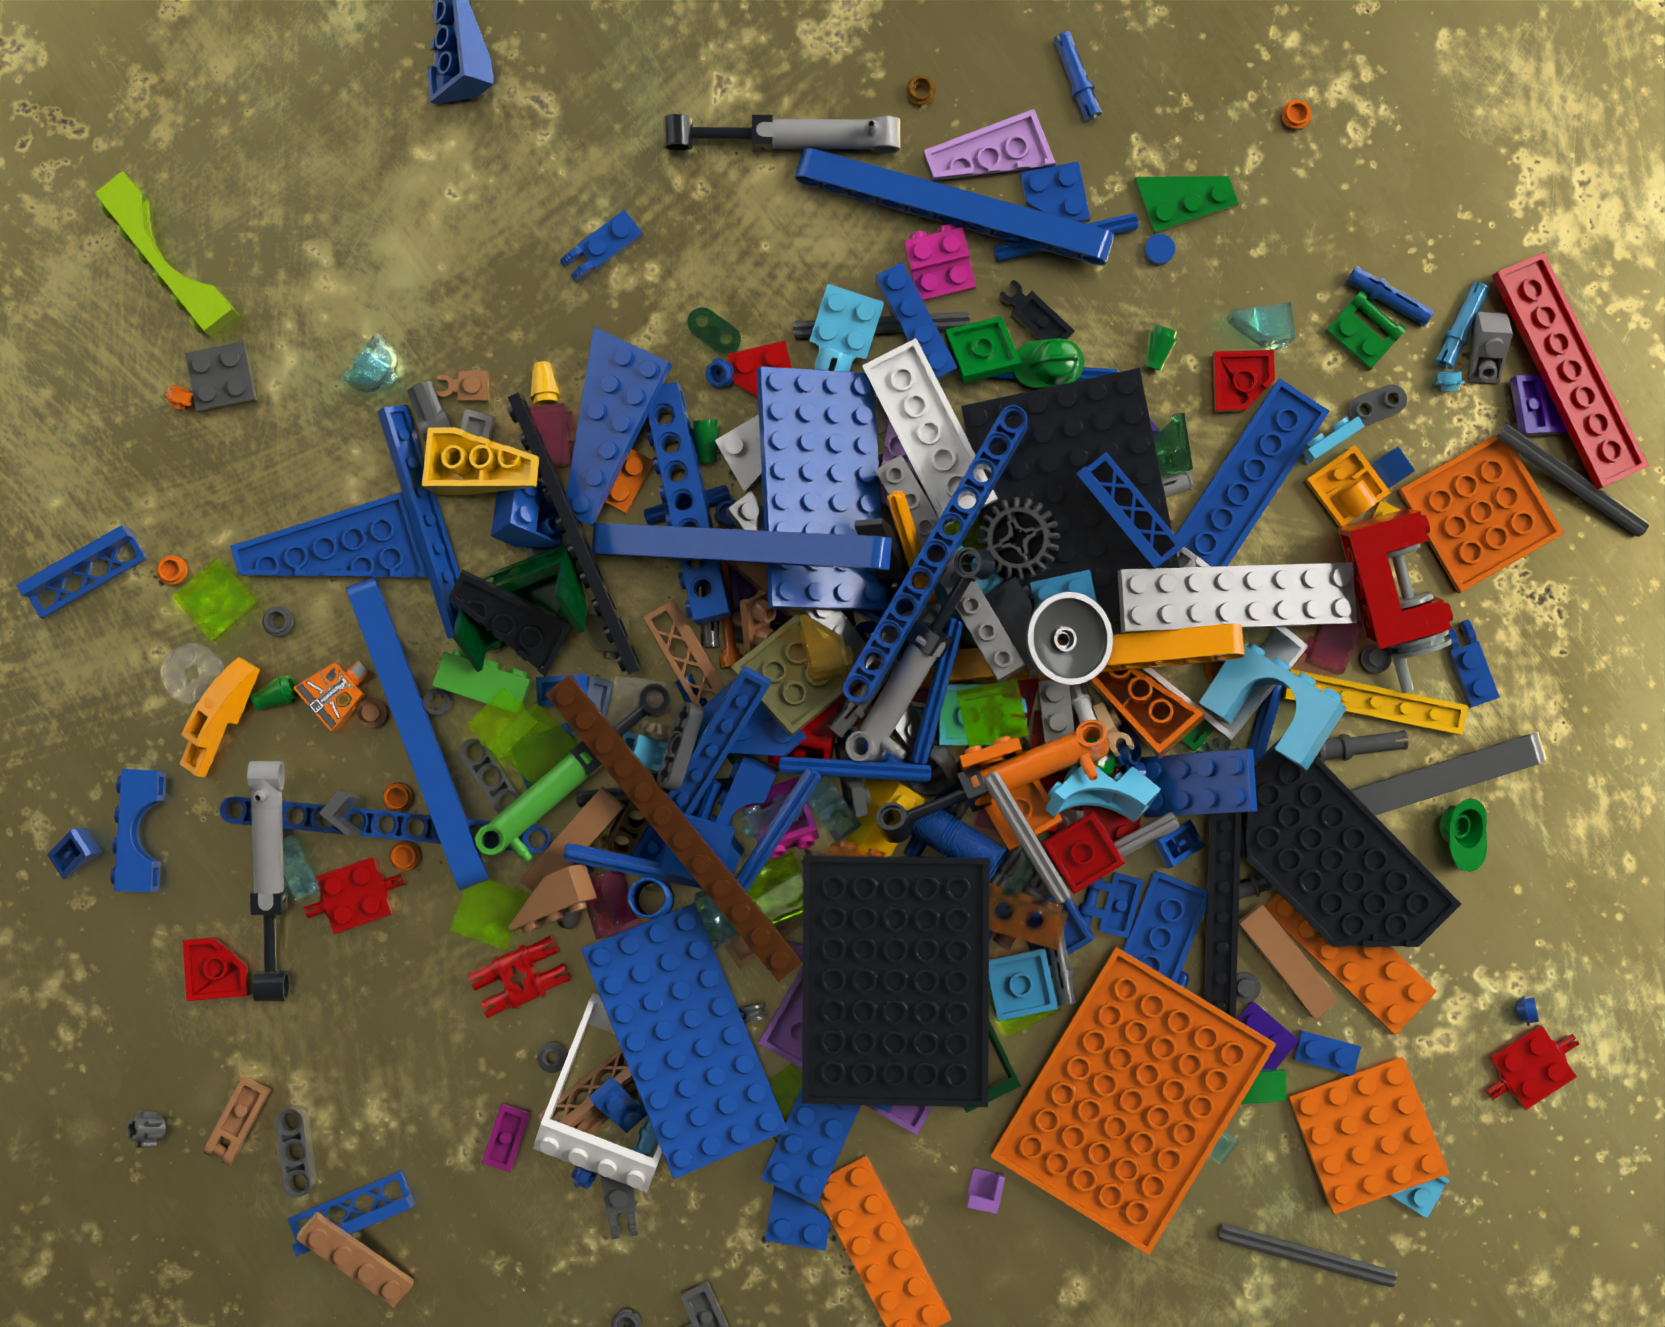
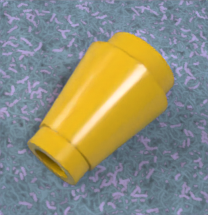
M546 361L536 362L533 364L530 399L534 401V406L537 408L556 406L560 393L551 364Z

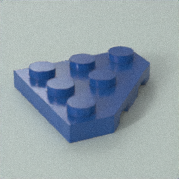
M735 679L702 707L703 720L695 745ZM759 703L729 754L786 757L807 738V735L800 730L791 738Z

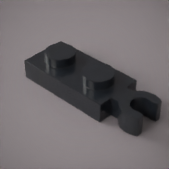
M1012 280L1010 282V286L1016 291L1014 296H1007L1003 291L1000 293L999 297L1002 302L1015 306L1011 311V315L1038 340L1069 339L1074 334L1075 330L1033 291L1025 296L1022 293L1021 285L1017 281Z

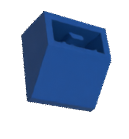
M537 480V487L498 491L491 537L515 547L560 546L562 533L555 520V517L559 516L555 505L550 506L545 498L543 489L547 488L546 484Z

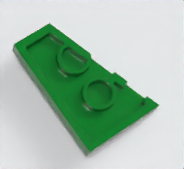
M1229 176L1134 178L1153 235L1237 207L1239 204Z

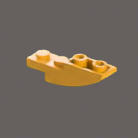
M238 657L213 681L196 704L181 735L189 741L179 764L195 776L206 777L227 724H238L253 685L256 682L260 669L243 658Z

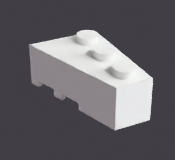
M759 414L715 440L745 493L753 492L762 480Z

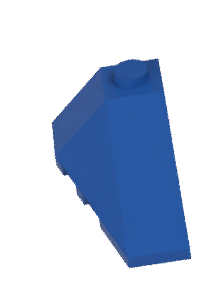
M435 0L433 21L437 23V32L435 39H431L430 49L435 51L434 65L428 66L427 75L430 102L437 104L477 98L494 84L491 58L468 0Z

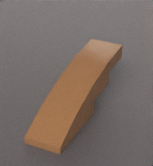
M602 786L548 846L520 881L534 892L545 876L568 866H573L575 862L565 861L563 858L564 848L567 843L591 847L625 806Z
M1262 903L1258 904L1238 921L1268 964L1275 969L1311 1017L1317 1020L1339 1002L1322 977Z

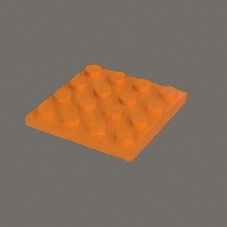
M1497 434L1398 490L1409 509L1421 511L1422 515H1426L1430 525V532L1427 533L1428 543L1458 593L1465 591L1565 534L1518 453L1498 440Z
M1404 1057L1288 1097L1332 1215L1450 1174Z

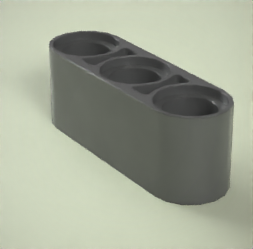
M468 739L461 745L460 756L494 809L501 813L504 810L501 805L502 798L507 794H511L517 799L521 793L486 742L479 739ZM474 744H479L483 750L481 758L477 761H472L468 755L469 748ZM491 769H495L499 773V781L494 786H489L485 781V774Z
M294 1105L282 1110L276 1118V1131L284 1190L289 1196L299 1198L314 1189L317 1183L310 1117L304 1107ZM288 1113L297 1115L299 1119L297 1128H292L287 1124L286 1117ZM293 1143L301 1146L303 1150L301 1159H296L291 1155L290 1147ZM296 1174L305 1177L307 1182L305 1189H299L295 1186L294 1177Z

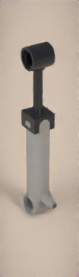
M670 114L663 118V148L670 151H688L693 148V139H752V152H773V149L812 148L871 150L877 153H895L900 150L901 120L893 116H878L869 120L773 119V115H752V127H693V118L691 116Z
M964 547L955 555L954 568L960 577L932 623L916 621L906 639L910 643L859 730L852 733L846 741V751L851 759L855 761L877 762L884 757L886 751L899 759L905 757V750L889 737L936 658L943 657L952 643L953 638L942 630L971 581L985 580L993 574L995 561L988 551ZM976 557L977 566L972 570L971 563ZM866 740L869 744L867 752H865L864 750V744Z
M250 761L247 771L248 789L251 791L253 892L250 893V914L263 915L264 970L255 971L252 984L254 1001H287L289 995V974L287 971L277 970L276 915H282L288 909L287 888H284L282 790L285 781L283 761Z

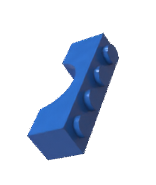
M903 262L876 275L875 284L886 306L897 319L908 342L915 338L917 339L938 382L940 383L956 375L957 366Z
M745 755L742 762L736 760L729 775L730 778L734 779L730 789H723L717 803L722 806L718 816L713 814L710 821L732 827L733 815L739 808L752 803H764L779 769L749 755ZM734 835L726 862L727 868L733 875L745 850Z
M122 769L121 775L117 778L116 789L117 793H120V803L115 808L114 819L115 823L118 824L117 836H114L112 844L113 853L116 854V864L112 867L110 874L111 884H114V891L159 892L160 861L152 858L144 851L139 841L138 829L140 821L147 810L158 803L164 802L166 771Z

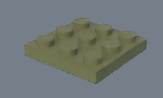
M801 612L731 666V672L736 677L745 665L771 679V685L761 699L760 704L791 738L844 695L843 685L852 670V667Z

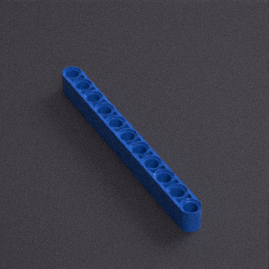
M803 148L794 176L795 180L808 186L946 224H955L957 227H963L964 229L1095 265H1105L1107 263L1114 239V234L1104 228L812 148Z
M1010 405L1004 408L998 416L844 682L843 692L851 703L864 705L874 696L907 636L1020 444L1028 428L1027 414L1021 407ZM1011 416H1017L1022 420V424L1013 429L1007 427L1005 422ZM1000 442L1006 445L1007 449L1001 455H994L990 452V447L994 443ZM980 469H986L991 472V477L985 482L977 481L974 475ZM967 495L973 496L976 499L973 507L964 509L959 506V501L962 497ZM949 522H955L960 525V531L956 535L949 536L943 532L944 526ZM931 550H943L945 552L944 558L940 562H931L928 559ZM919 575L929 578V584L924 589H916L912 585L913 580ZM903 602H909L914 606L913 612L908 616H900L897 613L898 606ZM887 629H895L898 632V637L895 642L887 644L882 641V633ZM873 655L880 656L882 658V665L879 669L872 671L866 668V661L869 657ZM857 682L865 683L867 690L862 697L856 698L851 696L850 690L853 684Z
M594 523L592 552L593 554L889 570L892 538L865 535Z
M373 577L346 587L456 885L461 891L489 880L376 578Z
M233 796L224 799L219 808L220 815L224 821L231 824L252 826L251 798ZM282 801L283 829L344 834L333 824L327 828L321 824V814L319 812L325 805ZM239 802L242 805L243 812L239 818L235 819L231 815L230 809L234 803ZM295 808H299L303 812V819L297 825L290 818L291 812ZM352 808L345 816L349 822L356 813L363 817L364 823L359 829L362 832L360 836L441 844L430 815ZM386 816L392 818L394 822V827L389 833H384L380 828L381 820ZM416 819L421 820L424 824V830L419 836H414L410 831V825ZM467 819L471 829L475 825L483 827L490 822ZM532 825L518 837L530 853L544 852L553 841L551 832L546 827ZM494 831L487 833L484 837V844L489 849L496 848L500 843V836ZM535 831H541L545 836V842L539 848L533 847L530 843V836ZM508 846V847L505 849V850L513 851V850L510 848V846Z

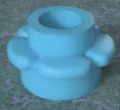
M1462 371L1438 372V381L1435 382V385H1441V391L1459 390V384H1464L1465 380H1462Z

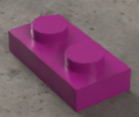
M504 1103L501 1104L481 1163L507 1172L512 1171L531 1112Z

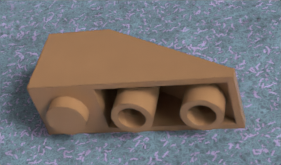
M586 865L568 866L545 876L508 926L509 931L522 929L523 933H527L540 928L539 922L545 920L547 924L564 918L563 912L569 910V913L572 914L586 909V903L597 898Z

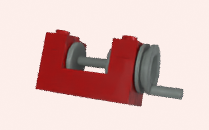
M1407 508L1338 528L1346 562H1353L1355 596L1367 642L1378 649L1387 647L1397 648L1392 651V657L1402 693L1414 690L1406 658L1434 652L1452 644L1451 637L1444 636L1449 634V630H1451L1450 621L1453 620V613L1449 603H1445L1443 599L1433 596L1432 592H1413L1404 554L1419 549L1420 543L1428 541L1427 533L1430 532V525L1426 515H1422L1421 511ZM1388 558H1392L1402 597H1398Z

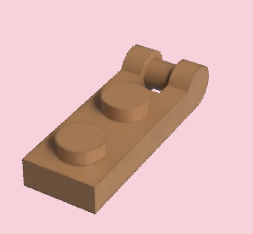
M242 1076L203 1152L211 1157L216 1155L222 1158V1163L231 1166L237 1158L239 1150L271 1089L246 1076ZM222 1137L232 1141L229 1147L220 1144Z

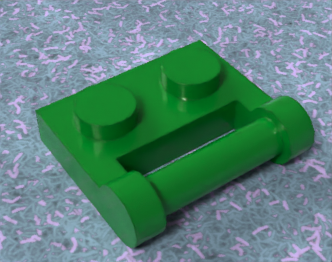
M1361 290L1325 330V333L1363 366L1371 370L1406 331V328L1400 323L1396 325L1366 299L1368 295ZM1357 308L1362 310L1389 334L1385 340L1353 314Z

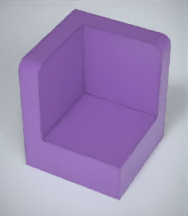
M974 1168L966 1199L967 1208L997 1214L1005 1180L1004 1175L998 1172Z

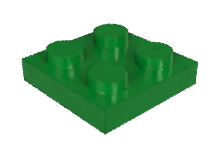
M1002 316L945 329L944 337L963 383L1020 370L1021 361Z

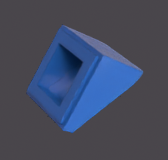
M1396 447L1371 464L1388 489L1415 471L1399 447Z

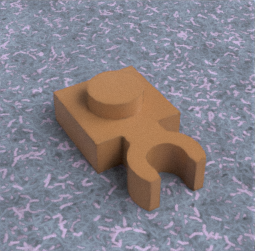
M458 371V379H452L446 374L437 376L438 382H448L449 384L446 391H437L438 397L447 399L454 394H458L457 400L459 402H489L488 371Z

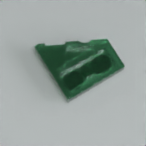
M1175 413L1171 416V421L1161 429L1157 428L1153 432L1162 477L1193 470L1185 413Z

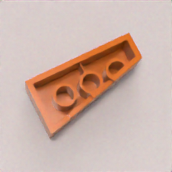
M1136 669L1100 672L1096 677L1088 681L1112 708H1115L1118 715L1159 759L1205 719L1203 711L1193 707L1184 701L1183 698L1170 692L1156 683L1154 679Z

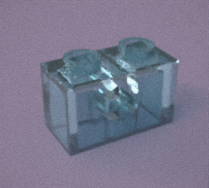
M820 776L821 780L807 799V802L838 843L862 825L827 776Z

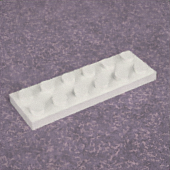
M915 338L862 365L930 502L940 518L976 455L924 352ZM983 469L978 470L974 475V478L979 482L988 480ZM992 490L983 507L998 500L994 490ZM964 496L960 499L959 506L969 509L975 505L976 499L973 496ZM949 522V523H947L944 527H946V526H948V525H950V524H952V523H954V522Z

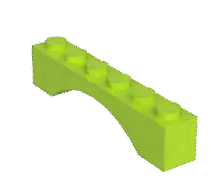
M121 171L94 192L101 201L97 206L108 219L113 216L119 223L115 227L125 241L131 239L137 246L133 250L134 253L144 264L149 262L155 269L151 273L162 287L168 285L173 292L170 298L180 310L187 309L191 314L188 321L198 333L204 331L212 337L239 316L215 286L185 277L166 262L157 248L151 232L149 201L124 171Z

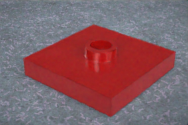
M1094 810L1041 842L1073 895L1126 863Z

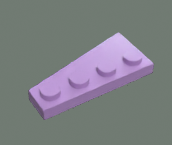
M1035 109L923 150V155L933 180L1055 166L1056 164Z

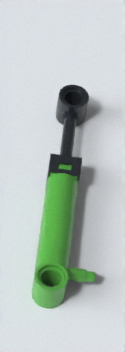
M649 684L644 687L640 693V701L637 703L639 706L614 727L621 737L646 715L649 717L660 716L667 711L670 698L666 688L659 684ZM653 692L661 694L664 699L662 705L658 708H652L646 703L647 696ZM581 741L557 765L487 825L479 829L475 837L477 848L486 855L495 856L501 854L510 846L516 855L527 863L532 859V855L518 837L590 775L592 776L603 765L587 745ZM494 831L500 836V843L496 848L488 849L484 844V837L487 833Z

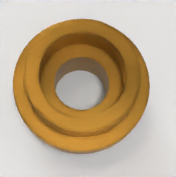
M917 75L908 82L906 93L909 100L914 104L925 105L930 103L935 97L936 86L930 77ZM918 87H924L927 92L924 95H919L915 90Z

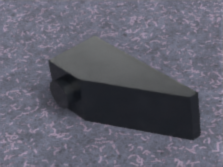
M883 518L855 520L854 527L858 535L892 538L890 569L873 571L877 580L889 592L896 594L909 572L898 533Z
M1014 577L984 596L1025 663V668L1031 678L1034 679L1038 676V672L1029 658L1025 633L1028 620L1033 612L1031 600L1035 598L1026 583L1020 585L1017 578Z

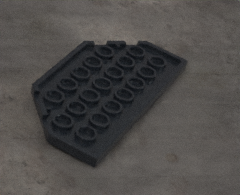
M1280 738L1254 763L1257 811L1245 812V859L1330 946L1419 947L1461 903L1317 756L1308 770H1305L1277 752L1275 747L1281 740Z

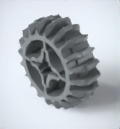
M1014 497V507H1010L1009 502L1005 499L1002 500L1003 511H1000L995 505L991 507L992 511L996 514L994 519L984 515L983 519L989 522L990 526L989 528L979 526L978 530L987 533V538L981 537L977 541L979 544H987L988 547L982 550L988 551L993 556L995 563H999L995 568V573L1000 574L1006 567V578L1011 579L1014 570H1017L1018 579L1023 580L1025 577L1024 570L1028 569L1031 577L1036 576L1034 569L1036 565L1042 571L1047 570L1046 566L1042 563L1044 558L1054 562L1055 558L1049 555L1048 551L1049 549L1059 551L1060 547L1056 544H1051V539H1060L1061 535L1050 532L1051 529L1058 526L1057 521L1046 522L1052 516L1051 511L1048 510L1042 515L1039 514L1043 504L1039 502L1034 509H1031L1032 499L1026 498L1024 507H1022L1020 498ZM1015 514L1031 515L1037 519L1040 525L1027 529L1022 528ZM1006 518L1009 528L1008 534L995 543L996 530L999 524ZM1015 528L1020 530L1021 534L1024 532L1030 534L1023 539V549L1018 547L1017 543L1014 545L1008 543L1015 538ZM1044 534L1042 548L1037 556L1032 559L1029 549L1030 543L1039 535ZM1014 548L1018 551L1023 563H1009L998 552Z

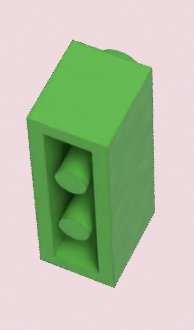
M453 649L452 654L443 652L432 686L522 715L534 681L527 679V672L512 667L509 672L498 669L499 663L488 659L484 660L483 670L477 672L463 651Z

